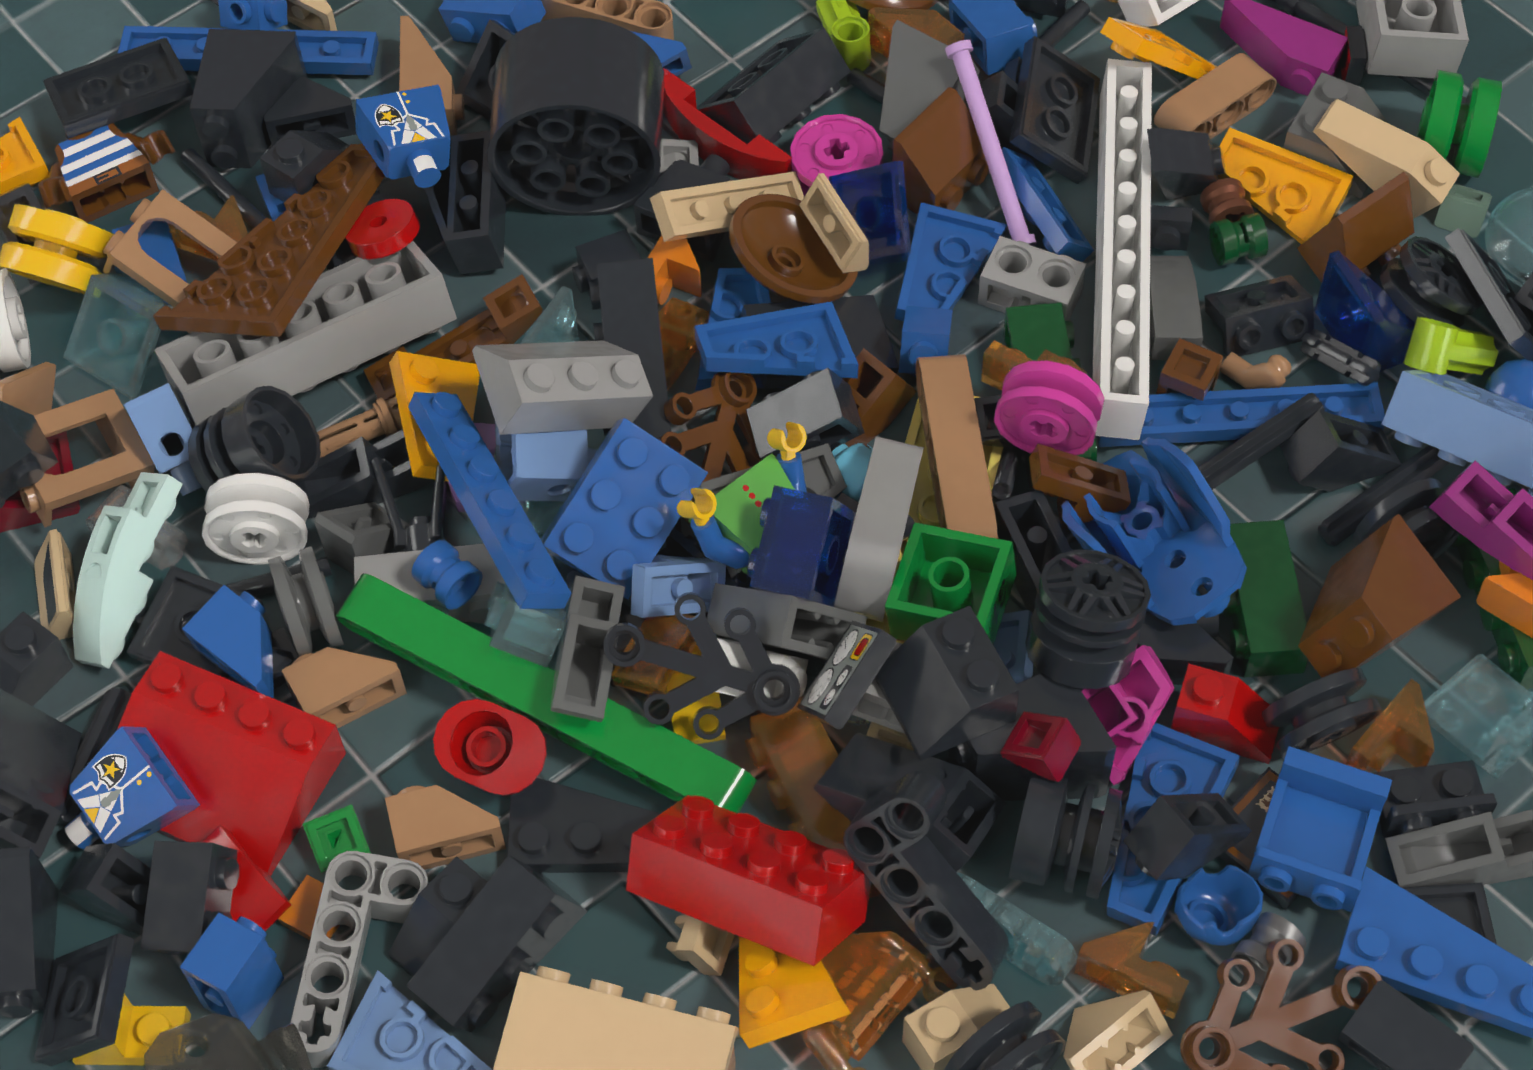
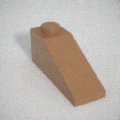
M409 15L400 16L399 91L439 84L450 136L457 135V120H465L463 94H455L452 76Z

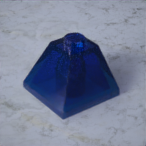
M1340 251L1330 253L1315 305V313L1332 338L1356 349L1363 355L1379 361L1381 365L1379 372L1403 364L1414 330V321L1394 304L1386 291Z

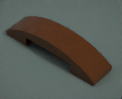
M521 274L483 297L488 309L414 354L476 364L472 353L475 345L514 344L534 324L543 312V309L526 278ZM404 346L396 350L408 353ZM396 351L364 369L377 398L382 397L388 400L396 396L389 365Z

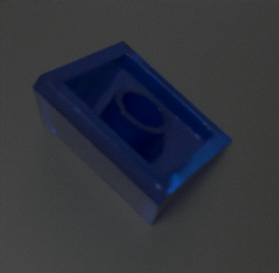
M893 161L830 176L829 182L868 240L869 264L906 262L911 254L903 161Z

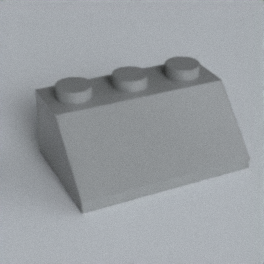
M606 341L475 345L472 350L500 435L612 428L615 422L622 418H626L633 423L653 397L638 354Z

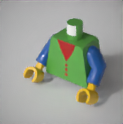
M793 422L786 423L787 439H785L786 437L782 430L775 428L771 429L767 435L769 445L774 449L780 450V454L777 457L771 453L716 495L708 489L692 488L690 491L694 496L695 503L680 500L677 504L678 514L681 517L690 518V525L707 558L734 569H741V571L749 575L770 560L787 582L811 564L794 542L812 524V520L809 515L810 507L802 457L799 453L806 443L807 435L803 426Z

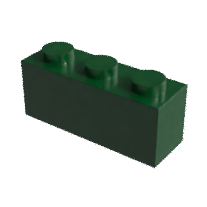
M1284 520L1230 524V535L1243 557L1247 570L1241 589L1238 588L1230 595L1229 604L1223 611L1225 616H1232L1234 629L1230 631L1231 654L1234 659H1240L1244 678L1304 673L1308 659L1298 644L1307 623Z

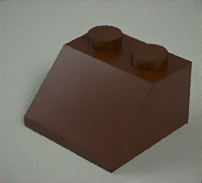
M950 86L911 122L893 142L891 198L916 214L921 202L954 211L963 195L973 185H980L989 172L971 113L958 92Z
M1402 172L1362 199L1297 247L1328 293L1343 282L1348 289L1355 286L1372 274L1367 267L1369 264L1377 260L1381 267L1400 254L1402 246L1399 243L1415 233L1410 180L1406 173Z

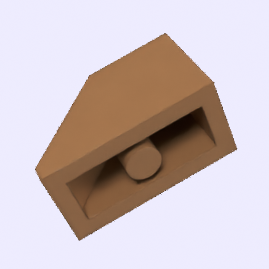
M326 647L316 653L302 655L292 665L281 670L290 694L298 708L336 724L337 729L407 694L400 669L394 661Z
M438 785L429 787L411 786L401 790L397 795L385 797L398 858L418 863L424 870L449 864L456 856L461 860L506 849L497 816Z

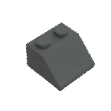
M1322 72L1289 127L1283 148L1353 175L1352 186L1347 194L1362 199L1368 185L1313 130L1330 104L1336 99L1350 104L1386 123L1388 121L1364 88Z

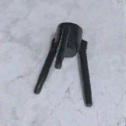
M373 458L371 465L393 530L394 548L405 549V552L424 550L430 544L438 540H444L443 527L448 484L445 481L446 475L440 464L436 467L431 516L414 517L409 520V527L404 529L381 461L378 458Z

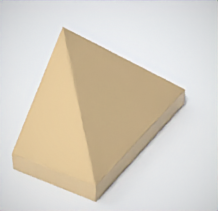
M1142 990L1074 1008L1063 1057L1070 1070H1132L1171 1038L1173 1034L1151 992Z

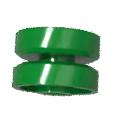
M1437 70L1429 97H1426L1417 137L1429 143L1445 160L1447 159L1451 144L1455 145L1452 166L1460 175L1479 178L1494 132L1500 105L1502 82L1478 77L1472 82L1465 103H1461L1464 89L1462 75Z

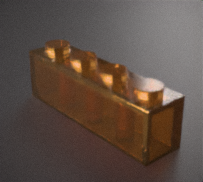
M804 695L799 697L796 705L785 714L771 716L760 713L750 717L751 738L745 740L748 753L756 768L765 767L771 779L767 782L770 797L778 811L786 809L792 821V824L788 825L789 831L799 832L807 840L825 847L846 850L843 837L851 821L838 810L832 808L813 789L814 785L837 758L838 754L822 723L797 708ZM872 882L869 899L881 894Z

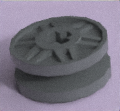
M312 546L299 550L301 573L291 575L281 556L268 560L279 606L299 657L312 653L310 632L317 629L321 630L331 648L344 645L336 622V611L323 571L319 570Z

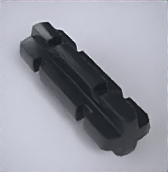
M1313 329L1310 333H1305L1302 336L1301 340L1303 343L1300 349L1303 354L1318 360V362L1348 378L1350 376L1353 381L1363 386H1369L1372 382L1376 383L1379 380L1380 375L1378 373L1381 369L1379 361L1363 355L1356 349L1331 338L1317 329Z

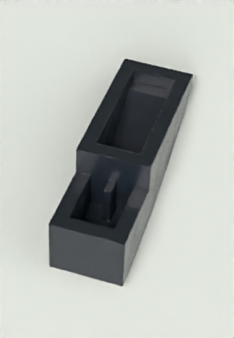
M401 430L373 445L363 437H360L321 457L317 469L296 485L307 495L310 504L308 518H315L318 512L375 502L376 504L383 502L371 465L373 458L380 459L393 498L416 491L435 482V480L413 477L404 432Z

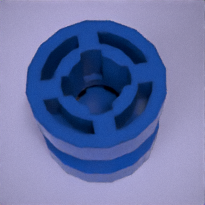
M438 540L426 547L415 560L411 571L412 577L426 589L432 588L435 590L436 599L449 610L457 609L467 603L478 591L483 578L482 572L469 561H461L459 559L458 550L446 540Z

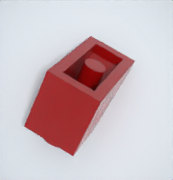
M1188 664L1171 729L1242 757L1269 764L1279 727L1269 728L1266 726L1261 715L1270 705L1239 677Z

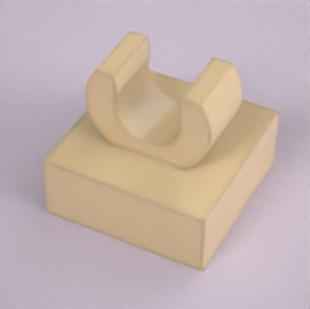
M685 914L676 917L674 923L682 929L679 941L668 942L666 948L679 960L689 961L702 974L721 976L735 934Z

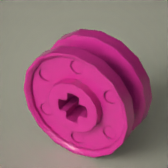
M823 115L807 122L796 132L790 146L792 172L796 171L804 197L818 174L821 173L825 174L848 211L865 205L878 193L883 180V147L881 138L871 125L860 118L849 115Z
M1028 361L1014 366L1005 376L1002 397L998 400L995 409L994 423L1004 438L1012 445L1028 453H1032L1038 443L1073 455H1080L1085 453L1094 443L1097 422L1100 420L1103 410L1104 396L1095 381L1087 374L1069 365L1052 361Z

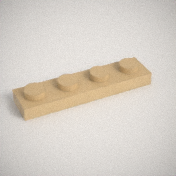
M796 171L662 191L651 197L650 201L663 240L668 242L729 231L730 221L735 211L742 202L750 197L761 194H780L802 201L804 195Z

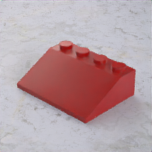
M159 651L133 690L118 726V729L122 726L146 727L200 804L192 812L157 831L158 833L178 842H202L221 825L234 835L255 865L266 871L270 877L346 754L336 724L162 651Z

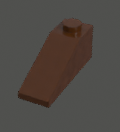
M865 348L856 357L858 362V378H842L850 384L865 432L844 443L848 447L857 443L868 444L882 433L917 392Z

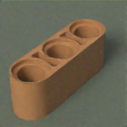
M1245 53L1236 54L1167 99L1158 109L1154 118V124L1158 128L1208 133L1211 140L1262 106L1274 92L1277 80Z

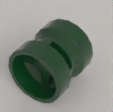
M1259 213L1243 215L1236 222L1222 219L1213 221L1210 224V246L1213 257L1219 266L1234 264L1241 257L1254 260L1264 258L1267 255L1268 234L1263 218Z

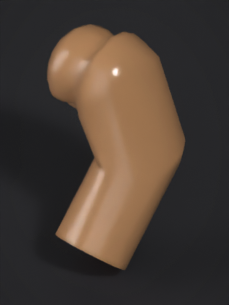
M1231 352L1223 361L1220 372L1245 389L1279 388L1286 382L1285 377L1291 372V364L1281 355H1272L1267 363L1253 366L1234 352Z

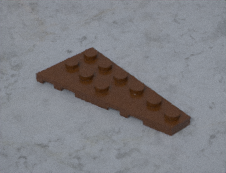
M351 144L316 174L318 183L303 195L294 193L284 202L286 211L275 221L265 218L217 260L219 269L203 282L195 279L185 287L183 291L186 298L172 310L168 306H163L156 312L153 317L159 329L280 337L385 177L363 144Z

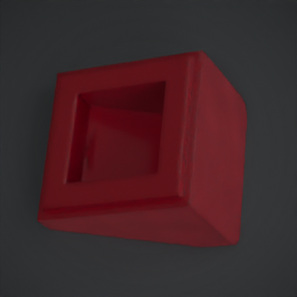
M1023 711L1000 754L1003 758L1048 780L1060 782L1081 745V740L1067 718Z

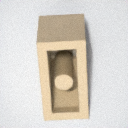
M989 984L986 988L980 990H973L971 987L950 990L904 1017L902 1042L921 1070H944L951 1057L973 1034L998 1014L1009 1009L1010 1006L994 984Z

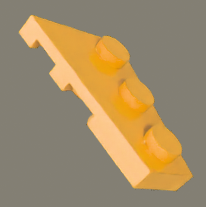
M1108 17L1100 33L1113 40L1110 46L1112 50L1131 60L1135 57L1143 62L1150 63L1152 61L1161 67H1168L1195 79H1199L1217 67L1161 31Z
M1230 127L1219 146L1223 152L1226 173L1218 175V178H1235L1241 181L1245 190L1244 199L1248 200L1250 204L1300 244H1303L1334 220L1352 186L1354 176Z
M739 936V1035L749 1049L849 1015L851 1012L839 994L834 981L822 961L812 966Z

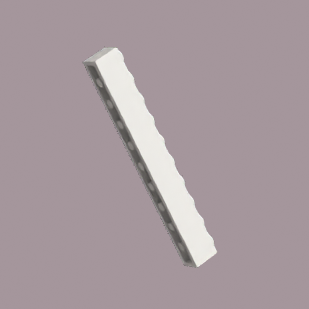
M1108 59L1100 94L1093 381L1099 385L1103 393L1104 405L1100 420L1097 422L1096 436L1139 440L1149 406L1151 156L1147 129H1151L1152 63Z

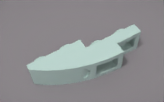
M141 472L123 507L104 505L95 524L84 554L74 604L75 660L82 664L109 669L113 660L123 650L124 638L135 616L142 611L146 604L147 593L154 580L139 570L142 564L151 556L154 549V540L164 521L174 511L176 497L183 485L169 474Z

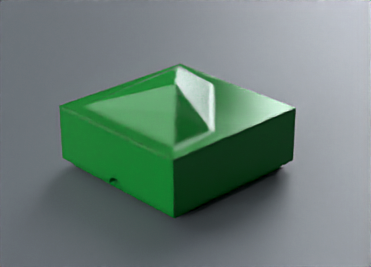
M352 804L303 823L321 873L326 872L330 862L343 852L359 851L371 854Z

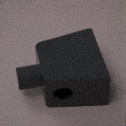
M711 154L707 156L701 167L684 160L674 161L658 178L654 187H649L634 204L637 234L656 241L661 237L662 234L650 198L659 192L732 181L729 177H726L730 171V166L726 160L718 155ZM725 232L686 239L693 255L713 262Z

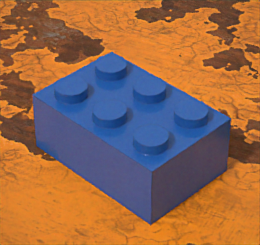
M626 418L617 420L545 531L541 541L548 553L587 578L624 586L623 599L628 600L632 594L633 564L651 563L681 517L676 509L677 504L680 500L691 501L693 495L690 490L692 488H699L708 472Z

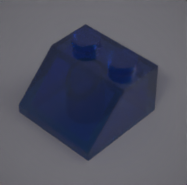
M774 485L771 498L767 497L764 500L760 512V526L764 528L760 546L752 550L748 562V576L752 577L750 586L757 590L791 595L834 607L856 512L831 497Z

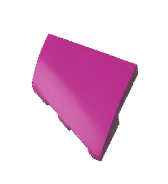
M1142 645L1136 649L1129 674L1117 684L1100 689L1082 690V693L1116 745L1110 781L1113 785H1118L1125 779L1142 745L1174 690L1169 675L1150 646Z

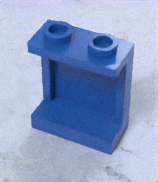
M1288 746L1248 874L1269 890L1276 892L1290 891L1311 898L1316 905L1329 910L1343 909L1351 912L1363 882L1361 880L1392 780Z

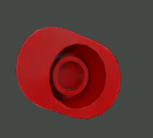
M480 699L461 701L448 709L437 723L433 737L435 756L443 769L464 782L489 793L503 796L519 793L531 785L542 771L547 755L545 737L538 725L525 716L495 703Z

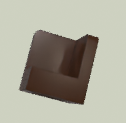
M1179 338L1161 371L1156 394H1168L1173 389L1203 401L1207 392L1213 391L1216 386L1223 355Z

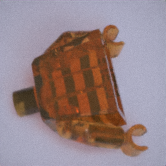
M895 932L852 933L821 960L851 1014L800 1031L805 1045L826 1070H866L861 1067L853 1068L848 1060L852 1057L859 1062L921 988L925 1000L929 1003L945 994V992L935 986V981L944 983L952 990L956 988L957 984L941 966L934 969L929 966L930 959Z

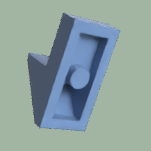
M656 555L651 563L633 564L631 614L641 618L675 615L674 604L676 599L687 592L698 594L703 599L706 612H708L715 583L725 585L726 565L707 558ZM686 600L680 606L681 614L699 613L700 605L694 600Z

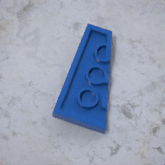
M1158 723L1154 724L1134 762L1129 798L1123 819L1124 825L1108 897L1107 916L1157 936L1175 899L1177 889L1181 886L1184 878L1155 880L1148 876L1138 867L1135 862V855L1123 840L1162 795L1219 793L1224 797L1239 766L1240 755Z
M1366 866L1361 880L1363 882L1351 911L1334 968L1341 970L1350 965L1368 966L1380 975L1382 981H1385L1397 991L1533 1038V966Z

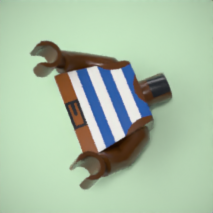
M111 123L59 143L55 148L58 162L51 166L48 179L41 181L38 184V188L46 209L51 208L53 204L60 205L65 201H72L78 218L89 223L158 192L159 189L150 163L155 165L165 154H173L176 151L164 130L152 132L142 138L129 132L122 133Z

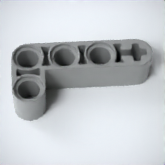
M878 436L875 437L834 607L865 615L867 619L883 622L885 604L896 570L924 447Z
M359 851L343 852L330 862L290 1023L292 1048L296 1058L303 1065L310 1068H322L328 1065L346 1031L371 918L396 923L405 922L418 894L428 885L427 874L418 863ZM349 875H356L365 880V884L356 890H345L338 885L344 877ZM401 884H409L414 886L418 893L409 899H398L391 894V891ZM337 925H346L354 930L353 935L344 941H334L326 936L327 932ZM333 975L343 981L342 985L331 993H322L314 988L315 983L324 976ZM316 1013L323 1015L325 1036H320L317 1044H309L307 1037H312L315 1033L317 1024Z

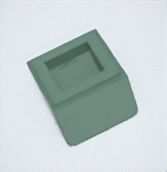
M1454 183L1444 201L1440 204L1434 221L1435 225L1452 232L1457 228L1463 229L1469 236L1476 238L1479 235L1491 202V194Z

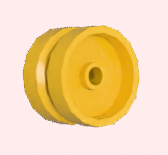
M15 204L8 228L13 234L33 241L34 245L31 246L12 241L4 243L0 252V269L6 268L13 274L65 290L96 296L102 273L97 267L76 258L77 255L98 260L106 258L108 255L103 253V250L114 234L65 213Z

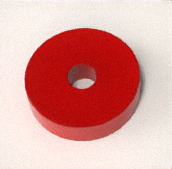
M387 199L366 206L345 239L355 256L362 259H378L392 255L410 244L418 234L420 224L410 203L401 199Z

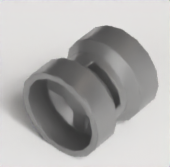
M1264 912L1259 916L1254 925L1251 938L1241 941L1233 951L1231 958L1247 960L1255 971L1254 984L1262 987L1270 967L1266 959V950L1273 940L1278 938L1293 939L1302 946L1303 950L1307 943L1301 931L1290 921L1275 913ZM1283 945L1278 952L1279 961L1284 966L1292 959V951L1287 945ZM1234 965L1243 975L1242 968L1239 965Z

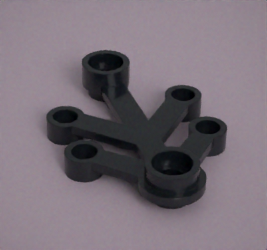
M693 592L684 593L676 599L674 612L677 619L687 625L703 656L644 639L642 631L631 623H619L612 626L604 637L605 655L614 665L630 667L642 660L695 677L668 692L655 691L645 698L643 703L644 715L649 722L656 725L669 722L675 712L724 686L744 691L745 693L718 709L712 706H704L694 714L693 727L696 734L703 739L712 740L720 736L725 727L757 710L771 716L785 714L796 705L800 696V683L795 673L783 664L772 663L755 632L756 621L749 610L740 607L730 610L724 618V628L729 637L739 640L753 671L730 664L705 616L706 606L703 599ZM686 600H694L700 605L699 613L693 618H686L680 613V606ZM737 615H744L750 621L748 629L743 633H735L730 628L732 618ZM621 634H628L634 639L635 644L632 650L620 652L614 645L615 639ZM770 680H779L783 684V691L777 697H769L764 693L765 684ZM656 699H663L669 705L668 712L660 717L652 715L649 711V705ZM706 714L716 716L718 718V726L713 731H703L699 727V720L702 716Z

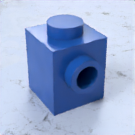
M218 0L221 27L236 30L270 31L288 24L286 0Z
M906 306L902 328L899 373H909L916 377V359L918 357L947 356L949 354L953 310Z

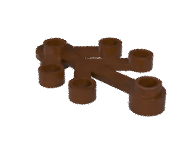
M717 372L711 380L710 388L692 394L679 392L664 404V414L674 425L685 424L696 415L697 411L718 406L714 422L678 434L669 431L657 438L664 444H669L673 450L684 456L685 452L707 445L701 468L707 471L708 474L703 482L720 477L725 459L732 473L753 467L762 461L755 450L757 447L746 409L751 407L757 394V385L750 373ZM676 404L682 407L684 414L678 410ZM735 419L748 442L744 445L743 449L733 431ZM684 518V520L690 525V518Z
M1278 938L1273 940L1267 947L1266 959L1270 967L1249 1019L1231 1026L1242 992L1250 989L1255 981L1254 968L1247 960L1228 958L1218 967L1217 979L1221 986L1207 1020L1197 1021L1190 1025L1184 1032L1180 1044L1182 1059L1190 1070H1291L1288 1066L1279 1063L1265 1064L1238 1050L1257 1041L1306 1062L1310 1070H1323L1319 1065L1318 1059L1322 1051L1328 1050L1332 1055V1064L1326 1070H1343L1345 1057L1338 1046L1324 1042L1316 1043L1288 1028L1341 1006L1357 1010L1376 983L1382 980V978L1374 969L1368 966H1346L1338 972L1334 984L1280 1006L1293 972L1303 964L1304 950L1296 940ZM1283 945H1287L1292 951V959L1285 966L1281 964L1278 958L1279 949ZM1234 965H1239L1243 970V979L1235 986L1229 980V971ZM1356 977L1360 982L1361 989L1359 994L1353 998L1347 991V984L1351 978ZM1209 1037L1214 1043V1051L1210 1057L1203 1058L1199 1052V1045L1203 1039Z

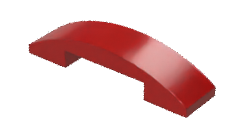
M663 68V112L672 129L681 140H694L698 143V156L705 161L707 156L711 154L722 157L730 166L728 175L739 180L792 172V157L760 134L748 144L740 140L699 111L696 107L695 89Z

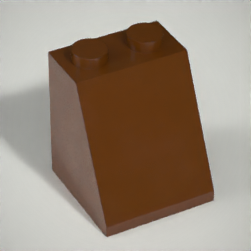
M1398 514L1331 566L1298 646L1321 678L1343 670L1360 668L1396 645L1461 596Z

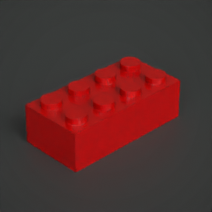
M687 795L632 833L626 891L812 966L820 962L866 920L871 881L850 857L847 850L831 849L809 841L799 832L783 831L764 824L754 815L735 813L714 805L713 801L706 797Z

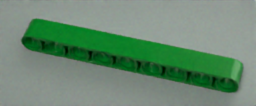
M363 573L336 614V619L342 625L361 637L481 700L495 703L527 717L538 725L542 732L675 802L680 801L687 795L702 796L712 800L714 805L739 813L756 783V779L743 768L661 725L649 722L642 715L607 698L602 722L550 711L555 670L372 575Z

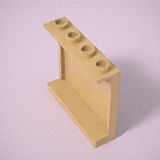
M538 966L536 975L524 972L519 973L493 1070H728L735 1038L740 1039L739 1028L729 1025L731 1014L698 1006L697 1014L694 1016L675 1011L677 1001L667 997L645 993L643 1001L638 1002L621 997L624 987L591 979L590 987L587 989L568 984L571 974Z

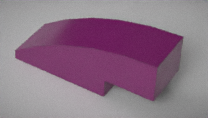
M1475 460L1458 475L1429 508L1483 551L1511 569L1533 580V497L1523 488L1513 495Z

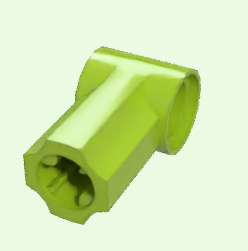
M817 0L816 9L821 23L850 71L854 68L864 71L871 62L869 23L860 16L856 4L848 0Z
M1417 317L1403 363L1412 368L1439 375H1445L1447 370L1482 375L1486 369L1494 367L1498 350L1495 348L1494 337L1491 335L1460 329L1454 325L1434 319Z

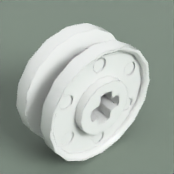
M245 473L222 478L209 487L205 497L204 509L206 517L202 527L204 542L214 553L234 562L264 565L269 564V559L281 556L284 561L290 560L297 556L299 550L304 549L307 543L308 530L305 522L309 515L310 506L307 495L295 483L278 476Z

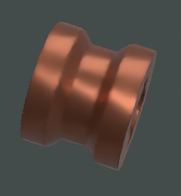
M1225 178L1213 182L1200 195V202L1204 211L1210 214L1208 219L1210 224L1213 221L1222 219L1236 222L1243 215L1254 213L1250 202L1244 199L1245 190L1241 181L1235 178Z

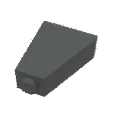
M896 20L892 27L879 129L890 141L887 148L892 152L894 139L949 86L958 92L962 100L965 98L953 59H948L945 48L948 45L899 20ZM973 61V64H974V67H975V70H976V73H977V76H978L980 70H979V68L976 66V64H975L974 61Z
M718 583L714 585L707 620L715 635L732 639L725 631L724 618L734 608H745L752 613L756 621L755 632L764 647L825 660L829 658L852 620L866 624L867 616L803 598ZM737 615L732 618L730 628L735 633H743L748 629L750 621L744 615Z

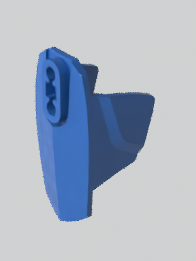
M1147 437L1141 443L1148 460L1133 450H1129L1103 463L1126 471L1131 499L1127 509L1116 513L1103 511L1094 497L1088 493L1084 496V499L1094 520L1083 523L1068 500L1060 505L1063 509L1062 520L1084 550H1096L1118 556L1139 570L1148 581L1151 593L1147 608L1148 612L1173 626L1195 624L1201 617H1213L1224 611L1229 604L1230 595L1238 588L1241 589L1247 567L1230 535V520L1194 461L1166 439ZM1201 585H1203L1206 591L1208 592L1207 594L1202 596L1197 590V588Z

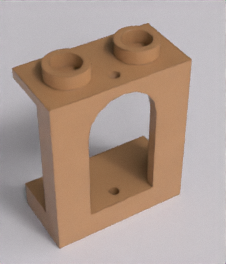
M162 189L152 202L147 198L141 201L130 217V221L134 224L126 234L118 230L109 240L103 250V253L108 255L102 272L109 276L113 269L117 267L165 302L175 307L186 298L183 289L189 284L148 256L141 249L138 239L153 221H165L175 226L218 258L238 242Z
M114 388L34 415L46 438L95 421L114 456L64 474L52 475L44 473L40 481L31 486L21 488L19 492L29 513L36 512L45 528L51 525L53 509L126 482L133 489L141 472L154 473L155 464Z

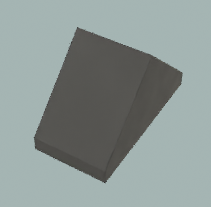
M375 502L317 513L314 522L325 555L329 560L353 575L354 557L387 554L394 548L393 530L386 509ZM401 519L403 528L409 527V523Z

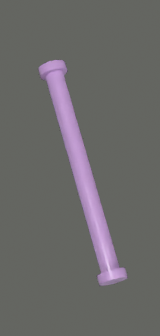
M962 40L947 46L945 52L947 58L954 61L1012 240L1023 241L1034 246L1037 244L1035 235L1029 234L970 52L973 51L971 41Z

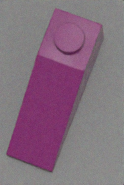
M1253 0L1224 1L1220 28L1259 66L1273 76L1280 86L1308 96L1322 72L1335 77L1340 70L1348 37Z

